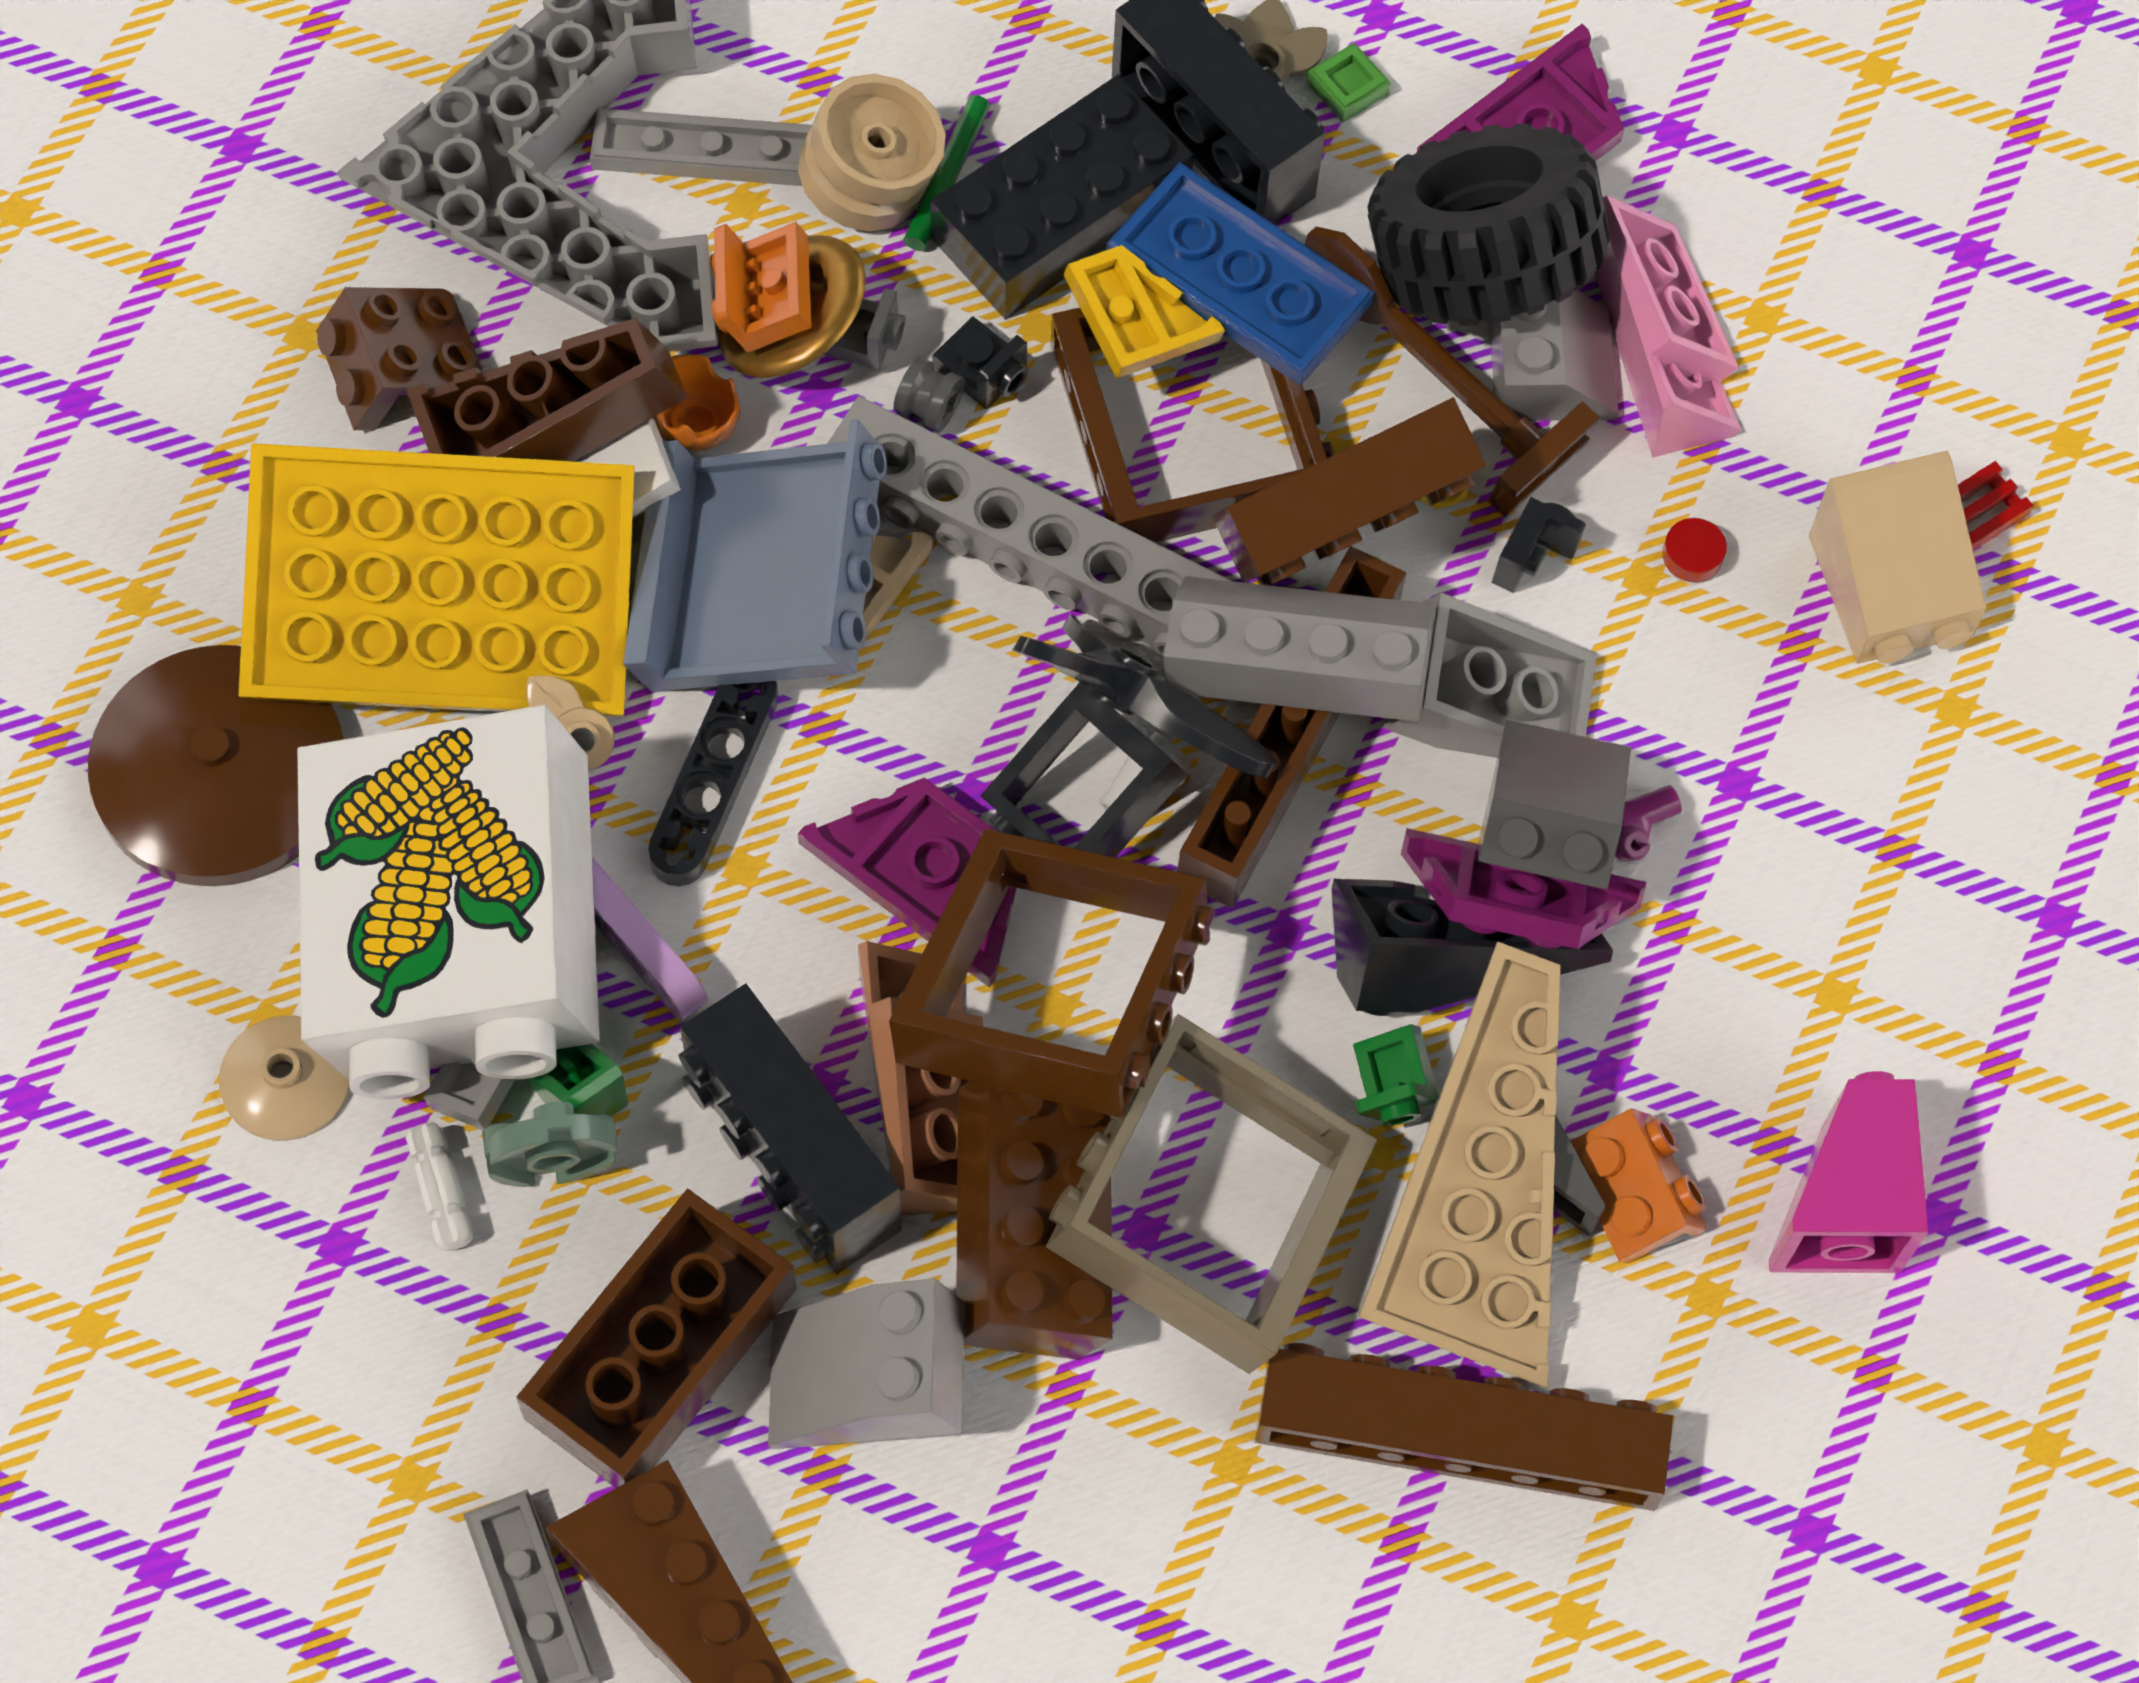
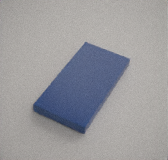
M1181 162L1178 163L1107 243L1106 250L1123 245L1145 263L1149 272L1157 277L1165 278L1182 292L1179 300L1206 321L1211 316L1221 322L1225 330L1224 335L1300 386L1303 385L1371 306L1375 292Z

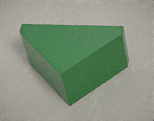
M593 1044L556 1049V1067L552 1071L541 1076L526 1078L545 1104L569 1102L573 1104L575 1114H605L613 1116L628 1105L622 1071L613 1060Z

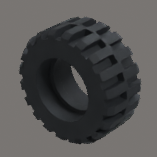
M1500 124L1483 126V130L1467 133V130L1450 134L1451 138L1440 142L1433 140L1420 146V151L1414 155H1404L1396 161L1393 170H1386L1383 173L1376 187H1374L1367 208L1380 272L1395 303L1417 318L1425 315L1433 323L1446 325L1449 321H1458L1461 326L1478 325L1479 321L1493 320L1494 323L1511 320L1513 315L1524 312L1527 315L1542 311L1545 304L1552 301L1559 303L1570 297L1576 286L1584 287L1593 278L1596 269L1600 268L1608 252L1610 234L1596 161L1593 155L1576 138L1569 134L1563 135L1555 128L1544 126L1539 130L1534 129L1531 124H1515L1514 127L1501 128Z

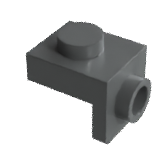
M885 288L879 303L863 298L860 308L849 328L823 355L880 370L887 349L897 350L904 331L905 315L898 314L897 291Z

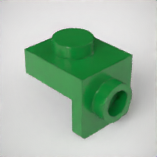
M1409 1024L1353 1043L1366 1094L1365 1098L1356 1101L1359 1115L1381 1120L1383 1126H1395L1418 1119L1421 1116L1419 1108L1436 1103L1439 1095L1421 1027Z

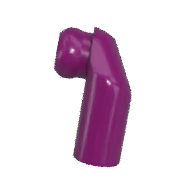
M1671 785L1625 802L1622 828L1615 854L1619 861L1628 863L1644 858L1651 844H1648L1652 825L1681 814L1682 806L1679 796Z

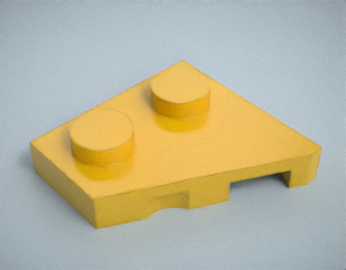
M1123 245L1069 263L1064 272V277L1116 379L1219 342L1225 331L1221 322L1211 316L1206 321L1180 301L1182 292L1165 278L1157 277L1149 272L1145 263Z

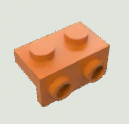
M795 221L744 243L727 224L714 228V253L711 254L710 263L715 276V299L711 302V310L719 329L725 334L730 333L744 350L749 353L811 328L808 235Z
M1630 1108L1570 1141L1606 1206L1600 1222L1619 1262L1630 1263L1684 1233L1697 1236L1707 1230L1700 1212L1706 1209L1702 1194L1688 1175L1682 1177L1672 1156L1673 1153L1678 1151L1675 1138L1669 1127L1660 1117L1654 1119L1651 1114Z

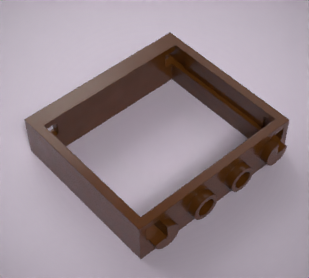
M1080 307L1052 314L1051 347L1106 519L1154 543L1216 529L1217 527L1211 515L1333 456L1334 449L1329 441L1321 442L1316 425L1320 424V411L1314 391L1312 389L1304 390L1303 386L1298 385L1261 360L1297 470L1138 507L1089 353L1100 350L1101 347Z
M984 829L889 1020L896 1063L1122 1118L1134 1089L1137 1090L1138 1086L1145 1087L1150 1070L1149 1055L1154 1044H1163L1168 1036L1173 1014L1172 1003L1176 994L1184 995L1189 989L1194 972L1193 956L1198 945L1206 946L1210 941L1209 926L1216 912L1215 908L1208 906L1206 878ZM1010 886L1165 922L1105 1056L946 1018Z

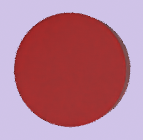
M1687 518L1674 524L1667 533L1662 549V557L1667 569L1677 578L1687 582H1702L1712 578L1720 570L1726 555L1727 543L1722 531L1712 522L1701 518Z

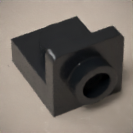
M972 316L932 355V363L935 369L944 375L954 372L965 378L964 392L983 408L987 409L1001 395L1004 397L1012 395L1025 380L1028 373L1027 342L1019 335H1016L1007 343Z
M1530 497L1499 556L1491 583L1514 593L1524 573L1535 577L1548 549L1572 559L1582 539L1586 527L1585 522L1575 518L1574 514L1562 505L1543 503Z

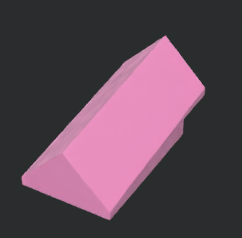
M1606 195L1603 197L1610 242L1608 244V252L1600 268L1596 269L1595 276L1604 305L1609 308L1610 324L1652 458L1734 437L1742 429L1721 381L1739 367L1676 225Z

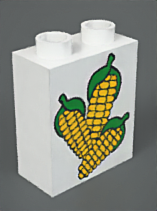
M546 705L298 748L301 1040L344 1077L349 1079V1088L352 1092L373 1099H400L423 1093L430 1087V1069L441 1068L443 1064L458 1062L460 1065L472 1063L471 1060H476L477 1071L485 1076L498 1079L537 1077L552 1071L556 1067V1049L600 1042L588 755Z

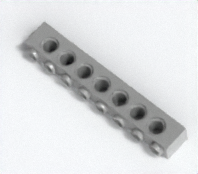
M859 395L827 443L847 442L850 420H859L872 437L882 445L886 455L887 466L893 465L904 469L898 474H885V477L879 481L877 506L890 522L906 529L913 526L935 537L936 541L947 551L960 556L967 553L989 564L992 571L1001 578L1013 583L1023 581L1042 591L1047 599L1058 607L1066 610H1074L1076 608L1098 619L1099 623L1112 634L1119 637L1132 636L1152 646L1154 651L1162 658L1171 610L1159 611L1152 608L1149 603L1155 600H1166L1173 603V599L1185 576L1231 581ZM941 492H949L956 495L957 498L952 501L942 502L932 498V496ZM993 519H1004L1012 525L1003 529H996L985 523ZM1046 546H1058L1066 552L1059 556H1049L1042 553L1040 549ZM1101 573H1112L1121 580L1108 584L1102 583L1094 577Z

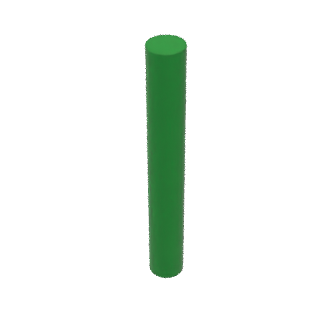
M969 96L944 150V157L930 180V184L903 239L904 243L913 250L923 251L926 249L932 235L931 200L956 183L990 109L989 101L982 96Z

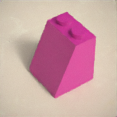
M1884 1071L1865 1072L1857 1075L1854 1079H1848L1823 1123L1769 1257V1272H1902L1928 1233L1915 1079H1894L1893 1074Z

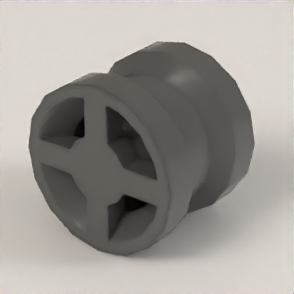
M920 356L913 361L904 374L895 395L893 410L906 417L915 414L924 419L925 426L939 433L947 426L960 403L965 388V378L954 372L944 375L935 370L934 364L931 361Z

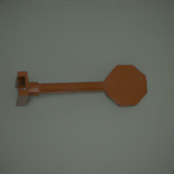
M1316 226L1307 234L1305 246L1375 292L1373 303L1359 318V321L1380 325L1381 323L1385 325L1394 339L1502 439L1500 444L1517 459L1499 476L1488 501L1505 518L1588 443L1590 438L1586 433L1598 423L1600 417L1583 401L1544 435L1526 417L1520 419L1420 324L1395 306L1394 298L1376 261L1346 233Z

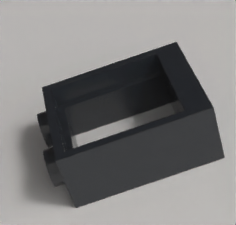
M1079 682L980 796L996 810V813L989 820L1001 832L1060 845L1020 809L1017 803L1086 724L1091 722L1143 768L1073 848L1116 858L1187 777L1188 773L1117 710L1096 698L1089 692L1088 686Z

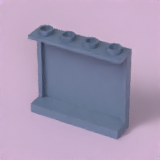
M850 420L847 442L694 458L678 440L663 442L681 490L648 506L645 511L623 665L651 692L856 674L859 649L863 648L866 641V625L863 618L865 596L873 584V569L870 562L872 539L878 533L880 527V514L877 506L879 481L885 477L887 470L886 455L882 445L872 437L859 420Z

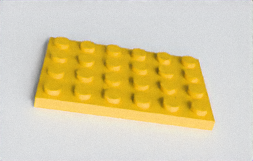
M251 443L239 698L505 712L529 707L526 694L528 678L531 676L548 675L559 677L574 686L585 708L597 710L605 717L623 718L626 667L623 665L628 631L635 465Z

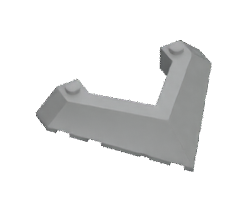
M544 0L542 2L544 9L521 28L516 24L442 84V90L426 104L423 102L418 104L383 133L385 139L383 143L361 161L354 157L337 172L339 178L606 326L637 318L669 352L718 346L719 327L714 320L711 310V302L715 299V276L710 263L711 251L707 234L645 241L627 228L624 231L601 215L600 208L564 183L559 186L543 175L595 121L597 109H607L637 76L697 69L690 0Z

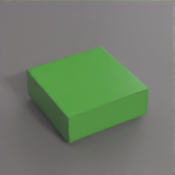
M1355 42L1308 71L1307 83L1342 123L1389 94L1390 81Z

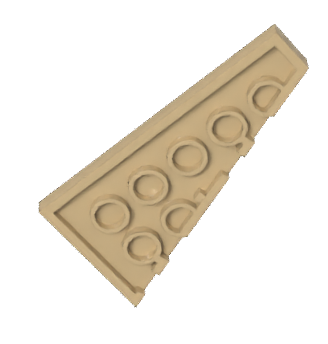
M1497 942L1358 1317L1548 1388L1560 965Z

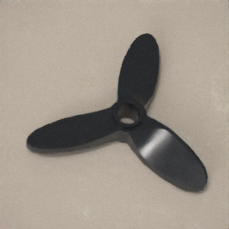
M1069 614L1062 628L1082 653H1075L1025 636H1020L1012 649L1016 653L1049 664L1061 673L1089 687V692L1110 707L1127 715L1133 716L1135 713L1164 733L1183 740L1213 758L1244 773L1267 778L1277 763L1274 756L1265 746L1241 728L1211 710L1196 696L1157 675L1158 669L1142 657L1118 645L1111 646L1099 638L1072 614Z

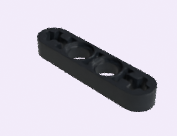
M777 681L756 682L760 684V695H753L750 698L745 709L746 720L736 714L740 708L739 689L746 690L750 683L718 686L650 838L648 851L651 868L656 877L665 884L678 887L689 885L699 879L705 871L776 710L778 702ZM720 733H734L742 739L744 747L733 758H718L708 749L712 738ZM695 787H710L719 794L720 802L710 812L696 813L688 809L684 804V799L688 792ZM682 825L692 830L688 838V851L692 859L681 858L676 866L669 865L667 852L664 849L669 851L677 849L683 836Z

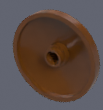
M213 645L188 649L161 659L142 670L129 680L107 705L95 728L88 756L90 793L106 831L115 844L138 865L165 879L196 886L234 885L266 876L295 860L299 856L298 748L344 740L336 712L331 703L240 699L241 646Z

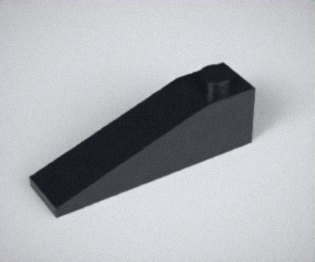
M1336 878L1333 880L1331 893L1337 978L1355 1010L1363 1011L1370 1015L1386 1016L1392 1012H1421L1477 997L1497 942L1559 964L1560 975L1608 963L1612 959L1614 950L1602 933L1579 949L1565 946L1545 948L1531 943L1525 937L1499 931L1493 934L1478 933L1468 929L1463 923L1450 921L1435 900L1414 896L1415 884L1394 880Z

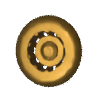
M808 236L811 328L749 353L744 350L730 333L725 334L719 329V346L728 364L736 371L747 376L771 378L799 370L826 353L843 336L853 322L865 292L866 274L864 264L852 246L831 236Z

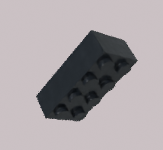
M1129 0L1115 10L1111 77L1119 75L1194 154V165L1212 184L1274 225H1277L1316 198L1325 132L1319 118L1309 108H1301L1287 94L1279 76L1268 67L1262 68L1247 52L1246 46L1238 33L1230 27L1224 28L1209 12L1204 0Z
M1116 75L931 200V239L1006 320L1065 279L1064 272L1069 263L1106 251L1108 241L1179 162L1192 170L1194 154L1119 75Z
M747 983L680 1026L684 1051L678 1054V1057L688 1073L682 1077L687 1090L701 1109L705 1110L712 1105L725 1123L719 1128L725 1142L739 1160L749 1156L762 1173L757 1178L759 1187L777 1211L787 1207L800 1225V1227L794 1230L804 1250L815 1263L825 1258L834 1272L839 1274L902 1231L900 1187Z

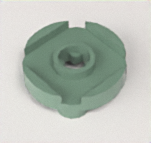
M569 1102L546 1103L534 1109V1118L517 1123L495 1124L482 1131L489 1178L509 1186L536 1187L534 1174L556 1172L557 1184L582 1180L610 1168L616 1162L615 1153H618L614 1117L605 1114H575L574 1106Z

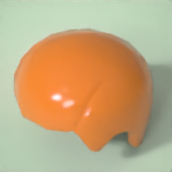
M674 355L671 358L688 398L653 418L664 440H678L686 450L692 452L710 450L732 436L740 419L741 408L738 395L735 392L734 380L732 378L723 379L714 372L710 359L707 356Z

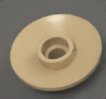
M300 1016L272 1017L246 1029L230 1045L223 1058L219 1073L221 1098L233 1120L247 1132L260 1138L274 1141L300 1139L325 1127L340 1112L350 1090L349 1079L344 1077L301 1040ZM288 1061L293 1064L291 1073L286 1077L275 1078L270 1075L272 1067L279 1062Z

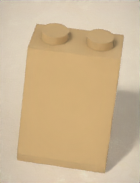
M1948 450L1829 479L1810 530L1809 539L1856 663L1860 664L1876 659L1883 664L1892 663L1907 657L1916 649L1937 645L1939 649H1949L1968 641L1974 635L1986 610V605L1954 467Z

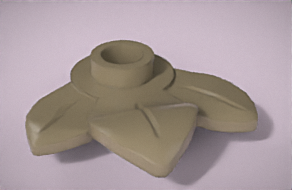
M1280 0L1264 1L1252 10L1244 22L1227 14L1217 13L1214 17L1224 28L1230 27L1235 30L1243 40L1247 52L1262 68L1268 67L1279 76L1284 86L1289 76L1306 73L1317 66L1326 50L1327 30L1322 27H1306L1294 31L1290 17Z

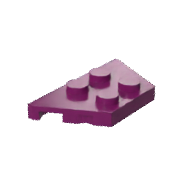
M1580 24L1419 145L1417 152L1420 151V146L1433 140L1440 142L1451 138L1450 134L1464 130L1470 133L1483 130V126L1500 124L1501 128L1514 127L1515 124H1531L1534 129L1541 130L1544 126L1558 129L1563 135H1571L1584 145L1593 155L1595 161H1597L1621 142L1624 127L1616 105L1612 104L1608 98L1609 85L1602 67L1597 68L1590 49L1591 35L1588 28L1584 24Z
M924 777L897 788L887 798H872L851 807V814L820 827H817L815 822L804 826L798 832V844L925 940L929 941L984 829L996 830ZM1011 886L968 971L988 987L996 979L1017 888Z
M1406 828L1401 856L1448 919L1463 923L1464 926L1472 931L1483 934H1493L1499 931L1527 938L1531 943L1545 948L1565 946L1579 949L1641 907L1646 889L1645 881L1611 874L1608 889H1602L1480 862L1478 857L1479 844Z

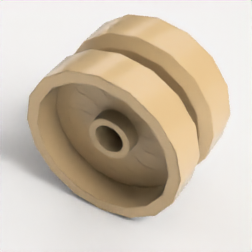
M868 74L850 77L830 90L814 118L812 128L800 149L798 174L805 194L823 215L844 227L868 232L895 227L913 214L944 157L946 133L939 113L922 92L897 78L879 74Z

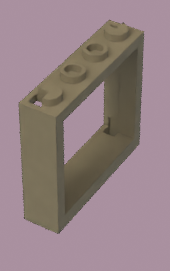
M1177 1014L1172 1019L1165 1042L1163 1044L1155 1043L1149 1055L1150 1070L1145 1087L1138 1086L1137 1090L1134 1089L1122 1118L1108 1115L1112 1118L1104 1134L1097 1131L1083 1149L1077 1161V1166L1085 1171L1077 1186L1069 1185L1054 1205L1049 1219L1057 1225L1046 1248L1250 1374L1277 1354L1377 1139L1193 1022ZM1166 1067L1171 1068L1320 1163L1246 1320L1088 1222Z

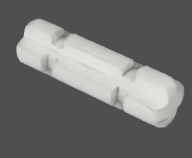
M426 1123L420 1127L413 1128L408 1131L406 1141L411 1158H416L418 1162L415 1164L414 1169L427 1214H432L434 1219L430 1225L435 1242L444 1251L466 1246L473 1241L474 1232L469 1215L464 1216L462 1211L466 1205L453 1160L448 1159L446 1154L449 1151L445 1132L436 1123Z

